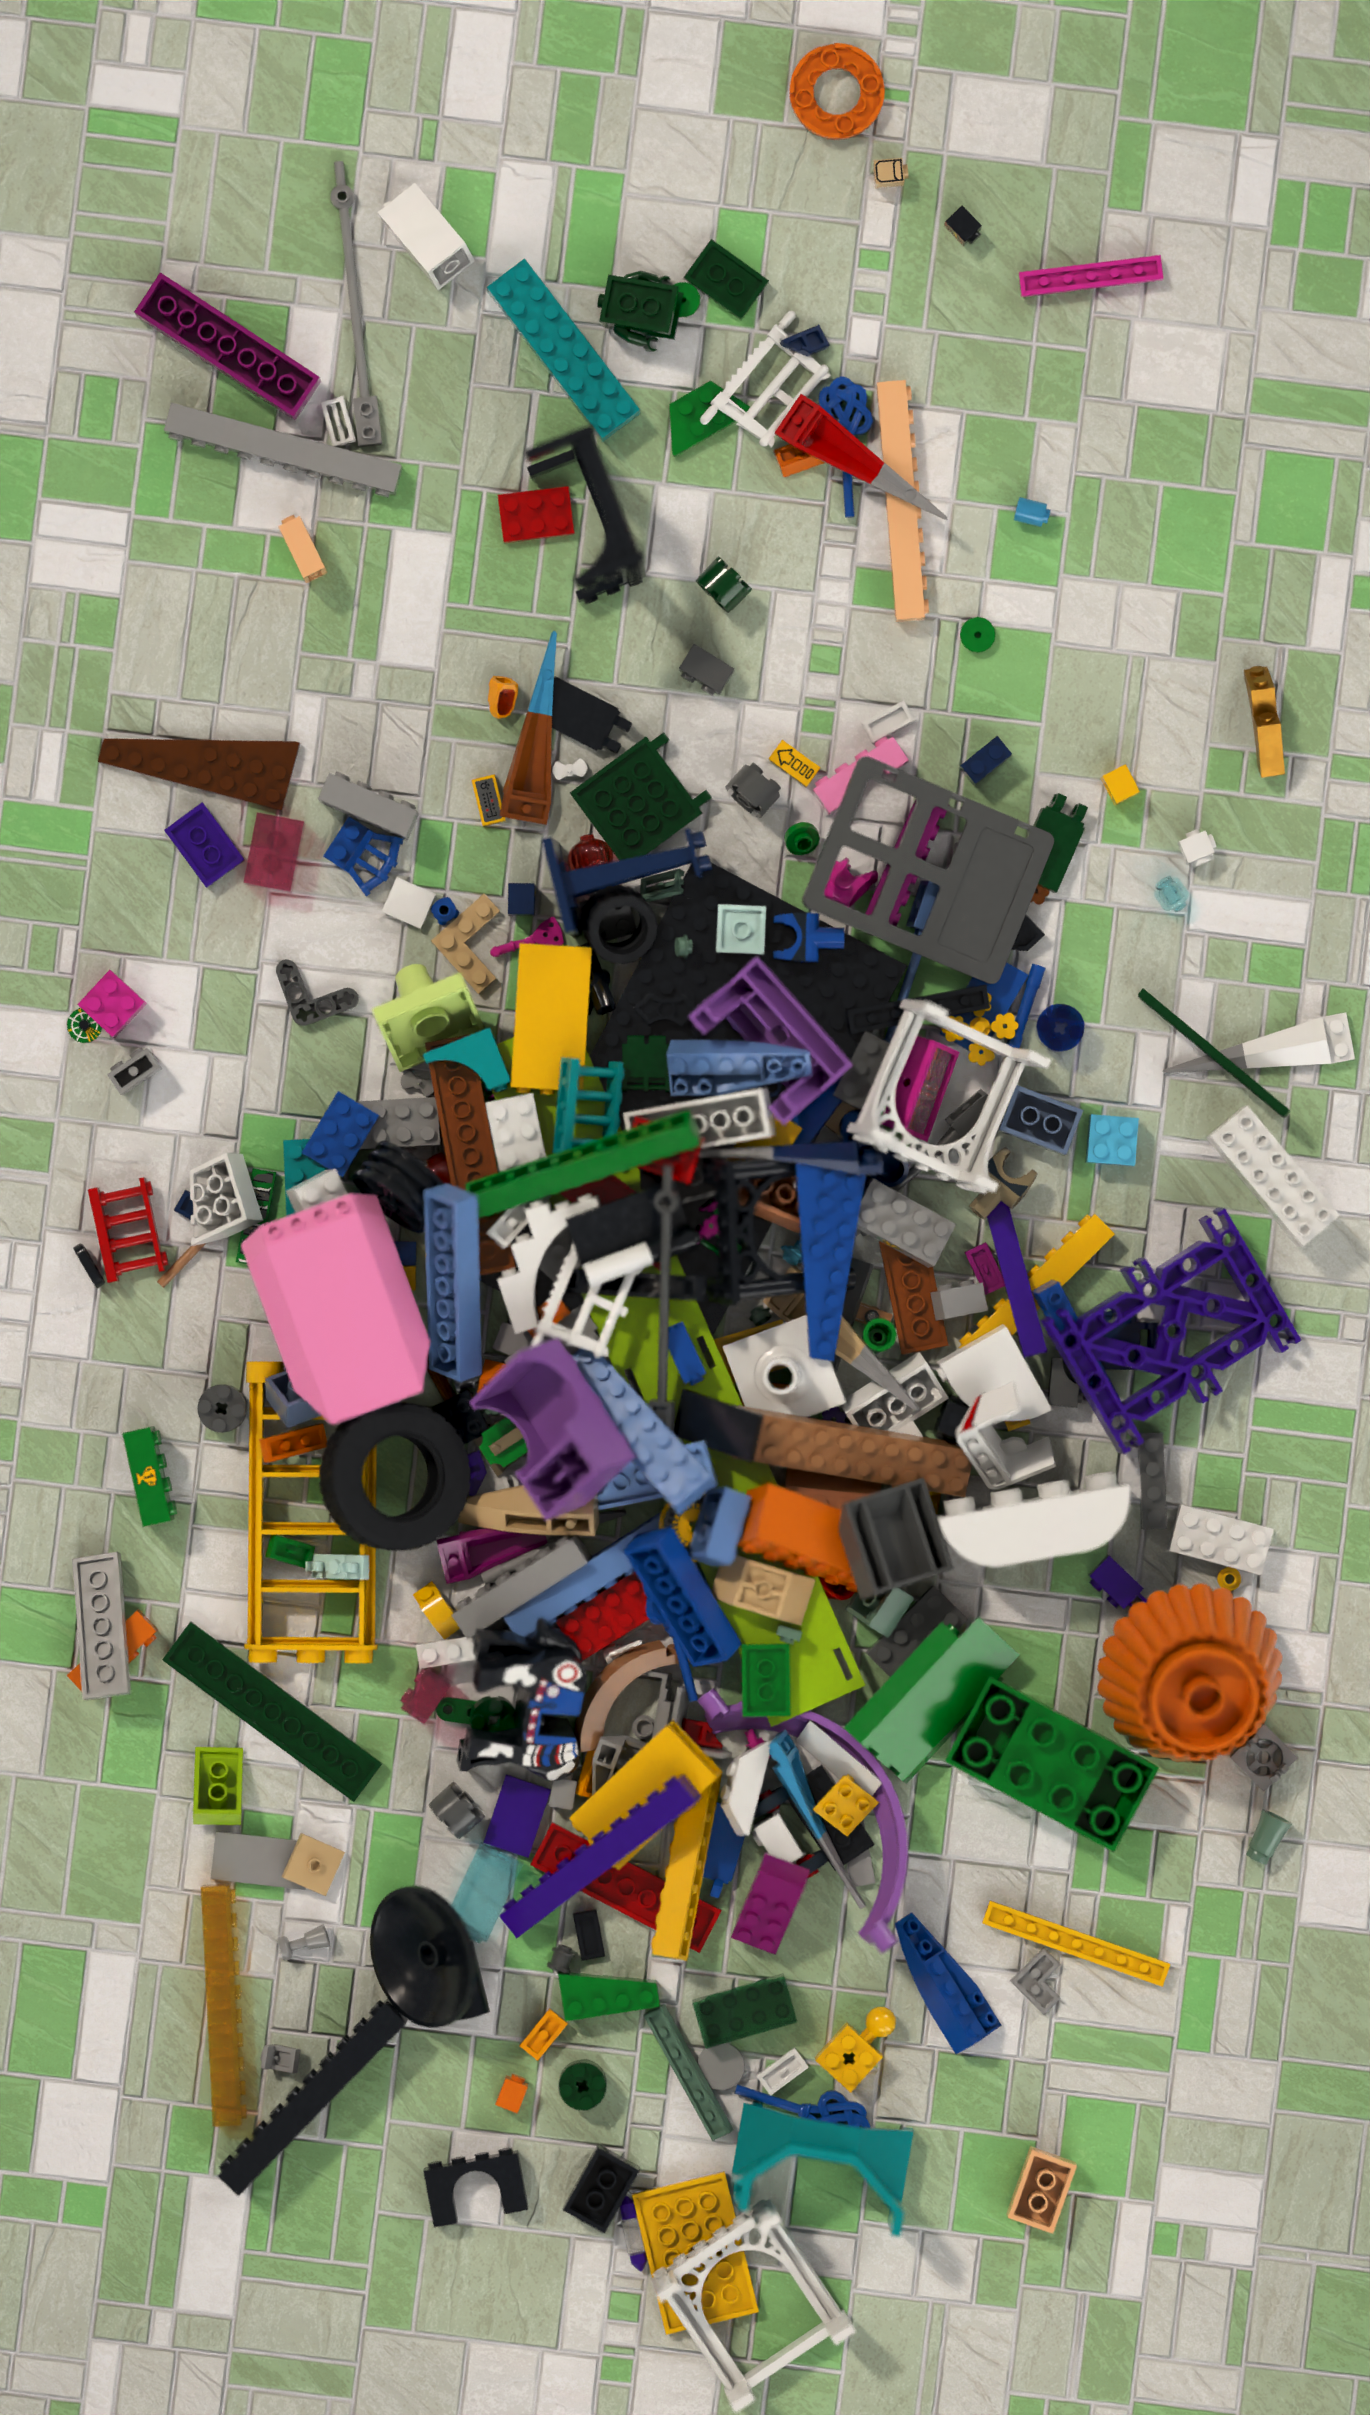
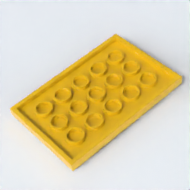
M725 2171L632 2194L652 2277H654L653 2273L659 2268H667L672 2265L673 2260L680 2254L685 2253L687 2255L693 2251V2246L702 2240L708 2241L713 2237V2233L723 2226L727 2228L733 2224V2219L736 2217ZM741 2238L739 2241L735 2240L736 2245L742 2244ZM719 2250L716 2252V2255L721 2256L722 2251ZM744 2251L735 2252L724 2257L713 2266L706 2276L702 2287L701 2305L708 2324L759 2312ZM700 2263L701 2266L694 2267V2269L700 2272L705 2268V2265ZM685 2274L682 2276L681 2281L685 2285L693 2286L698 2283V2278L693 2274ZM684 2291V2293H685L686 2295H688V2294L690 2295V2299H691V2300H693V2299L695 2298V2296H696L695 2291H694V2292H685V2291ZM657 2297L666 2335L686 2330L668 2301L665 2300L661 2303Z

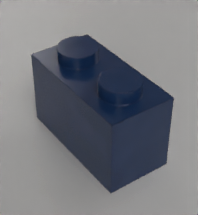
M996 736L960 765L959 769L975 786L1010 758L1012 753L1001 739Z

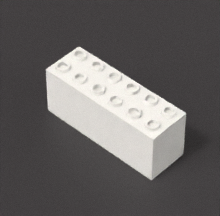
M1248 1105L1241 1107L1206 1137L1297 1247L1306 1245L1340 1216Z

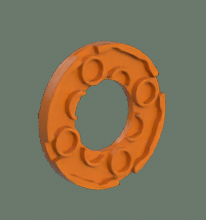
M844 43L819 46L800 60L792 74L789 90L792 109L800 123L810 132L820 137L834 140L854 137L869 128L881 111L885 94L882 73L876 62L866 52L855 46ZM831 69H843L850 72L857 79L860 86V98L857 105L851 111L841 115H832L823 111L817 105L814 98V86L817 79L824 72Z

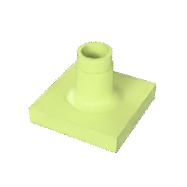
M422 964L408 965L396 974L395 981L400 994L399 998L372 1008L376 1022L399 1072L425 1062L423 1054L427 1053L425 1043L474 1034L485 1029L461 972L434 983L429 976L427 968Z

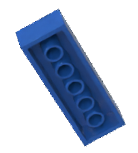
M673 1527L637 1534L623 1552L692 1666L696 1667L729 1660L742 1643Z

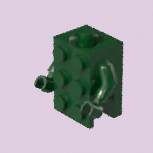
M645 271L629 273L624 277L608 274L605 294H600L598 298V308H602L599 322L606 329H612L617 336L627 343L643 347L647 352L656 351L657 349H653L649 345L650 341L659 342L656 337L675 340L684 293L679 292L678 286L662 284V280L670 281L669 276L658 278L657 275Z

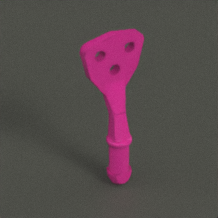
M550 917L542 922L532 935L522 940L510 941L500 946H494L490 950V954L493 957H499L512 951L515 952L516 949H519L520 943L561 946L563 944L562 929L554 917Z

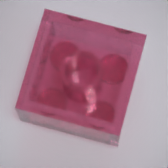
M428 1667L427 1670L421 1669L414 1679V1682L417 1683L413 1690L408 1688L400 1700L404 1703L401 1709L423 1724L426 1723L453 1683V1681L432 1667Z

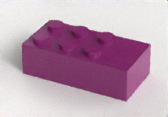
M765 1853L737 1917L731 1938L776 1955L805 1888L810 1870Z

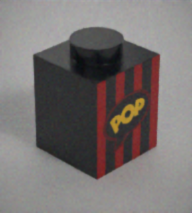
M963 205L945 221L944 226L963 246L968 242L970 244L974 243L981 236L979 231L982 225Z

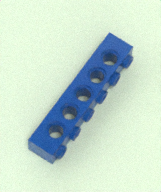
M1050 1280L1032 1291L1043 1315L1053 1318V1325L1058 1332L1065 1328L1061 1318L1055 1313L1060 1308L1067 1309L1076 1324L1078 1317L1058 1281ZM1070 1334L1064 1339L1065 1345L1069 1347L1073 1342ZM1097 1360V1362L1099 1363L1101 1369L1103 1370L1104 1374L1106 1375L1107 1379L1109 1380L1111 1386L1113 1387L1114 1391L1116 1392V1390H1115V1388H1114V1386H1113V1384H1112L1110 1378L1108 1377V1375H1107V1373H1106V1371H1105V1369H1104V1367H1103L1101 1361H1100V1360ZM1094 1375L1088 1380L1091 1388L1095 1386L1097 1381Z

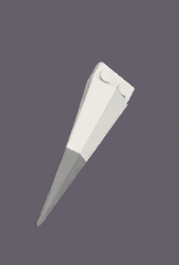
M1346 1012L1320 1017L1220 1051L1240 1069L1333 1064L1355 1059ZM1206 1055L1166 1068L1162 1072L1174 1073L1225 1069Z

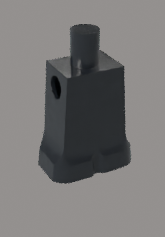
M951 1394L948 1396L949 1399L943 1402L940 1410L941 1415L937 1418L933 1433L936 1439L957 1442L956 1429L961 1424L970 1407L958 1396Z

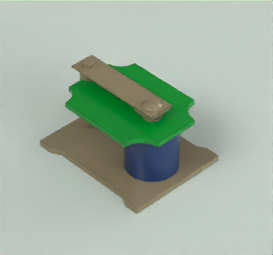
M506 1416L489 1426V1429L483 1432L481 1437L473 1440L497 1477L508 1466L528 1454L527 1445L522 1433Z

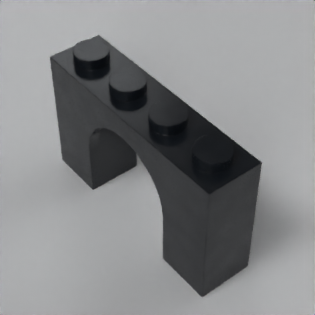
M512 2147L498 2150L499 2154L489 2155V2152L475 2154L473 2159L466 2160L465 2156L452 2158V2163L442 2164V2161L428 2163V2167H425L423 2172L434 2228L458 2223L453 2193L454 2186L461 2176L472 2171L485 2172L495 2179L500 2189L504 2214L528 2210L529 2206L518 2150L513 2151Z

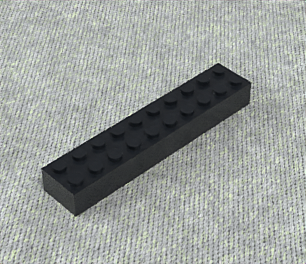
M388 1998L384 2002L379 2000L369 2012L371 2016L367 2020L363 2017L354 2026V2033L351 2036L346 2034L336 2046L338 2050L334 2054L330 2051L320 2061L319 2065L321 2067L317 2071L313 2068L302 2081L304 2085L301 2088L296 2086L287 2095V2102L284 2105L279 2103L269 2115L271 2119L267 2123L263 2120L252 2133L254 2136L250 2140L246 2137L235 2150L237 2154L234 2157L229 2155L220 2164L219 2169L221 2171L218 2177L237 2196L265 2170L406 2024L408 2019L398 2012Z

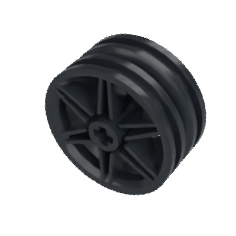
M380 1141L376 1145L375 1150L368 1155L369 1161H364L360 1165L359 1170L352 1175V1180L362 1194L377 1195L383 1213L391 1220L408 1230L423 1233L425 1231L424 1190L443 1185L444 1183L431 1169L406 1150L390 1142Z

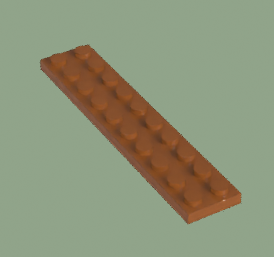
M469 1035L425 1043L426 1052ZM458 1062L429 1063L451 1185L466 1191V1183L498 1173L480 1076L470 1067ZM505 1210L496 1212L491 1216L478 1218L479 1276L498 1273L515 1267L511 1243L505 1249H502L486 1234Z

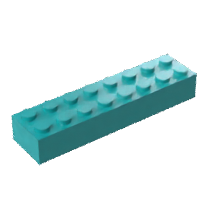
M525 258L487 286V292L589 425L592 424L596 435L602 443L640 414L638 406Z

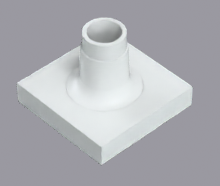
M807 1315L723 1346L745 1407L809 1417L847 1402L832 1361L809 1357ZM784 1364L792 1370L793 1382L788 1388L778 1389L772 1385L769 1379V1371L772 1366Z

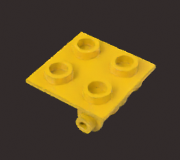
M849 1774L842 1776L812 1809L846 1836L879 1803L878 1800L854 1783V1778Z

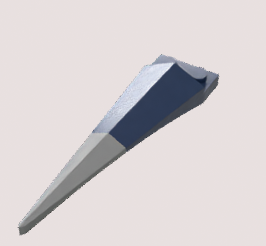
M857 1141L701 1150L699 1156L795 1162L858 1175L883 1173L881 1151L873 1148L874 1145H865L862 1148H857Z

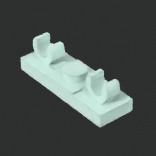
M313 1554L312 1561H305V1571H312V1578L369 1579V1555Z

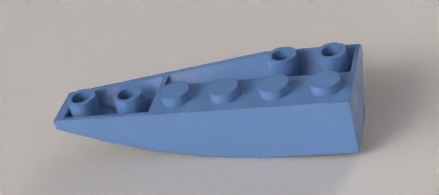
M671 1040L667 1051L671 1096H719L812 1074L810 1051L781 1045L735 1040Z

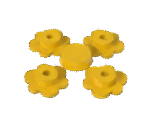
M988 992L990 1008L973 1011L977 1017L970 1022V1025L963 1022L961 1016L956 1018L954 1016H947L985 1035H988L991 1029L993 1032H996V1036L999 1039L1004 1037L1007 1039L1014 1038L1015 1030L1019 1026L1014 1021L1015 1017L1012 1013H1006L1004 1016L998 1014L996 1021H993L991 1026L987 1019L981 1017L985 1011L991 1009L990 1002L992 997ZM941 1028V1031L943 1033H946L945 1038L949 1042H953L956 1039L958 1041L964 1039L963 1037L957 1034H954L944 1028ZM976 1043L969 1045L970 1053L968 1059L971 1062H977L980 1066H983L986 1062L993 1061L995 1057L993 1051Z

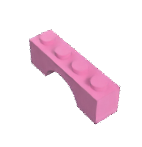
M886 736L874 744L876 746L875 749L869 753L865 749L854 757L856 759L855 762L849 766L847 763L842 764L835 769L836 774L829 779L827 776H824L815 783L817 787L813 789V792L828 814L839 808L859 758L868 756L897 769L908 763V758L894 737L890 739ZM886 770L883 771L887 775L891 774V772Z

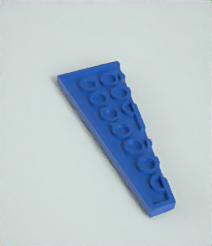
M795 1163L801 1257L804 1273L803 1284L806 1300L805 1311L808 1327V1352L810 1358L834 1361L866 1174L858 1175L836 1169Z

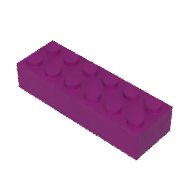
M916 800L912 806V809L908 815V818L905 822V825L901 831V834L894 848H897L901 842V839L903 837V834L905 832V829L915 807ZM937 806L932 809L915 852L917 858L926 860L931 849L926 846L929 840H935L940 828L936 823L939 818L944 819L947 813L946 810ZM888 864L865 913L867 915L873 912L890 869ZM911 873L906 875L889 917L891 925L897 926L902 915L898 913L900 905L905 907L911 894L907 889L910 883L915 885L918 876Z

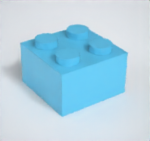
M1089 1115L1086 1163L1135 1166L1139 1118Z

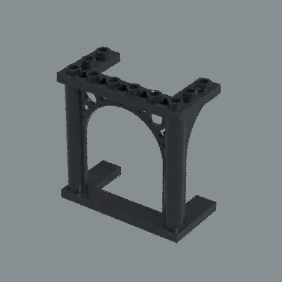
M592 424L524 450L527 462L529 463L571 446V450L528 466L527 470L531 479L576 461L579 463L606 533L603 549L595 563L582 574L573 577L577 589L583 588L575 591L579 603L584 601L585 604L598 600V595L607 593V596L621 591V586L629 584V587L638 585L646 577L643 553L638 551L596 444V434Z

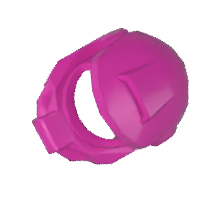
M846 857L840 862L836 861L825 888L824 896L851 907L869 890L872 884L878 881V872L873 870L869 873L853 876L849 872L851 865Z

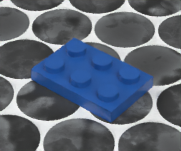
M338 1091L302 1153L328 1169H336L338 1175L344 1177L380 1115Z

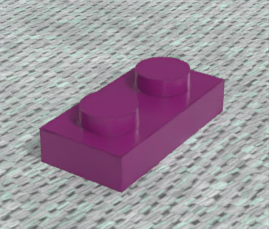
M986 1242L964 1252L978 1282H983L985 1295L1005 1286L1002 1274Z

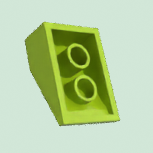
M195 1747L193 1824L241 1825L243 1748Z

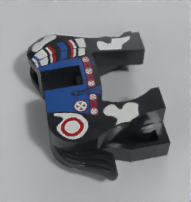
M544 1618L537 1620L535 1639L520 1636L512 1631L476 1629L473 1645V1654L476 1659L474 1687L477 1693H485L502 1686L519 1687L515 1705V1728L489 1732L466 1727L465 1738L459 1740L456 1762L459 1770L468 1771L481 1765H499L510 1762L520 1765L549 1781L561 1780L571 1775L578 1768L581 1757L568 1718L544 1717V1714L580 1715L587 1684V1674L582 1664V1656L578 1645L569 1635L553 1627ZM489 1658H499L497 1660H486Z

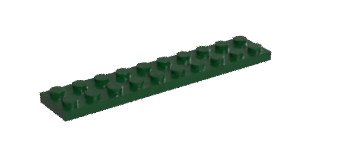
M190 1621L162 1659L353 1802L383 1764L192 1621Z

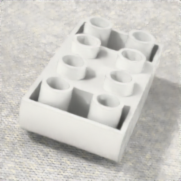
M1102 1472L1084 1476L1086 1488L1070 1491L1069 1482L1064 1479L1037 1484L1039 1497L1022 1499L1021 1489L1018 1488L990 1492L992 1505L975 1508L974 1498H971V1496L944 1500L945 1513L936 1514L943 1537L959 1554L980 1565L999 1567L1090 1551L1105 1544L1117 1533L1126 1518L1130 1503L1129 1484L1124 1482L1117 1483L1116 1472Z

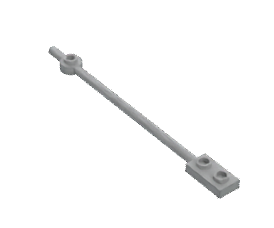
M343 161L334 162L336 187L332 190L330 198L333 206L339 209L346 266L360 398H353L357 440L359 447L382 444L378 402L377 396H369L349 208L353 205L355 196L353 190L346 185ZM345 193L347 197L345 200H339L338 195Z

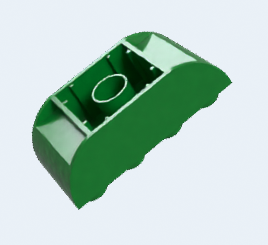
M989 1677L944 1761L1112 1852H1115L1160 1768L1113 1740L993 1677Z

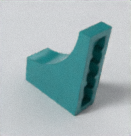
M490 1028L423 1054L427 1064L437 1061H453L470 1067L483 1079L488 1090L494 1089L495 1093L507 1089V1084L511 1082Z

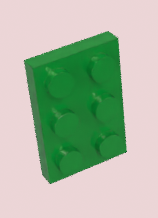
M741 1644L742 1716H791L790 1644Z

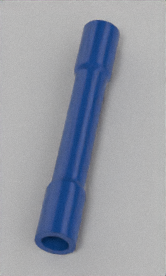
M1036 964L1031 966L1023 998L1015 1019L1019 1026L1015 1030L1014 1038L1008 1039L1006 1043L1013 1048L1020 1049L1023 1033L1037 990L1041 985L1045 967Z

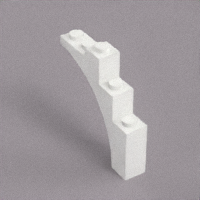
M591 1193L578 1197L577 1202L569 1204L568 1200L555 1204V1209H552L550 1200L543 1202V1199H538L530 1202L529 1207L525 1209L533 1236L525 1233L515 1237L516 1241L511 1244L519 1270L516 1271L515 1267L504 1270L497 1279L515 1334L536 1328L540 1322L536 1306V1282L546 1249L557 1234L567 1225L565 1218L601 1205L598 1195L592 1197Z

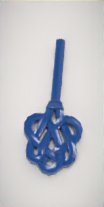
M841 376L836 378L830 386L824 387L820 391L819 405L834 418L831 412L833 409L839 423L854 436L864 435L871 429L873 424L872 413L866 407L867 394L861 385H856L849 378ZM840 386L846 387L844 390L839 389ZM856 393L859 395V400L856 399ZM842 401L847 403L844 412L839 404ZM855 408L856 412L854 414L852 422H850L849 419L852 415L853 409ZM863 416L865 418V423L862 426L858 427ZM842 471L845 518L854 517L852 475Z
M643 1585L644 1593L647 1596V1617L655 1625L662 1624L665 1631L672 1637L689 1702L696 1701L698 1696L688 1658Z
M738 2084L735 2090V2094L796 2113L801 2118L839 2124L838 2121H847L849 2126L860 2127L862 2125V2127L871 2128L866 2118L867 2112L864 2106L856 2101H847L844 2095L836 2090H829L823 2093L818 2100V2104L803 2103L801 2105ZM829 2099H835L838 2101L826 2103ZM840 2110H843V2111H844V2112L832 2113V2114L829 2113V2112H831V2111H840ZM811 2113H820L822 2117L817 2118Z

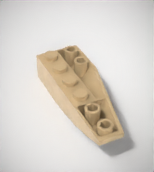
M520 1485L467 1497L464 1509L460 1512L458 1523L507 1532L595 1536L600 1524L598 1493L585 1506L546 1521L524 1486Z

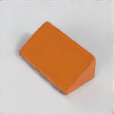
M790 444L774 450L783 477L825 463L797 450Z

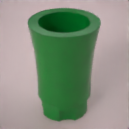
M876 1318L866 1324L862 1340L874 1354H877L893 1346L896 1341V1329L890 1321ZM873 1335L877 1336L880 1341H875Z

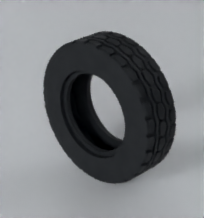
M395 1402L343 1421L336 1427V1431L331 1434L322 1454V1464L319 1470L321 1482L319 1484L326 1510L330 1512L329 1515L334 1523L339 1525V1529L361 1544L393 1551L421 1548L423 1545L436 1541L437 1537H442L450 1530L449 1527L453 1526L457 1521L460 1512L463 1511L466 1504V1498L469 1495L470 1489L469 1479H471V1470L468 1463L470 1462L468 1453L464 1448L465 1445L460 1435L456 1433V1429L449 1422L445 1421L443 1416L422 1405ZM401 1436L411 1441L421 1451L427 1465L428 1480L423 1496L412 1509L401 1515L388 1516L377 1510L368 1500L363 1488L362 1472L367 1456L378 1443L389 1437Z

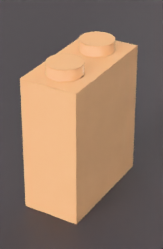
M292 515L281 521L282 525L278 527L305 582L308 583L327 574L301 517L295 518Z

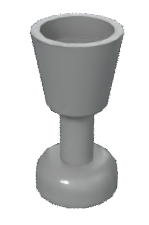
M324 1924L305 1933L303 1938L289 1942L285 1936L278 1938L279 1948L284 1961L291 1959L292 1951L303 1947H308V1949L330 1947L329 1937Z

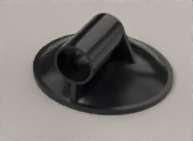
M406 1886L389 1893L381 1901L374 1914L370 1932V1950L375 1974L391 2004L411 2022L428 2028H439L455 2021L489 2013L490 2008L474 1943L463 1920L454 1907L435 1891L422 1886Z

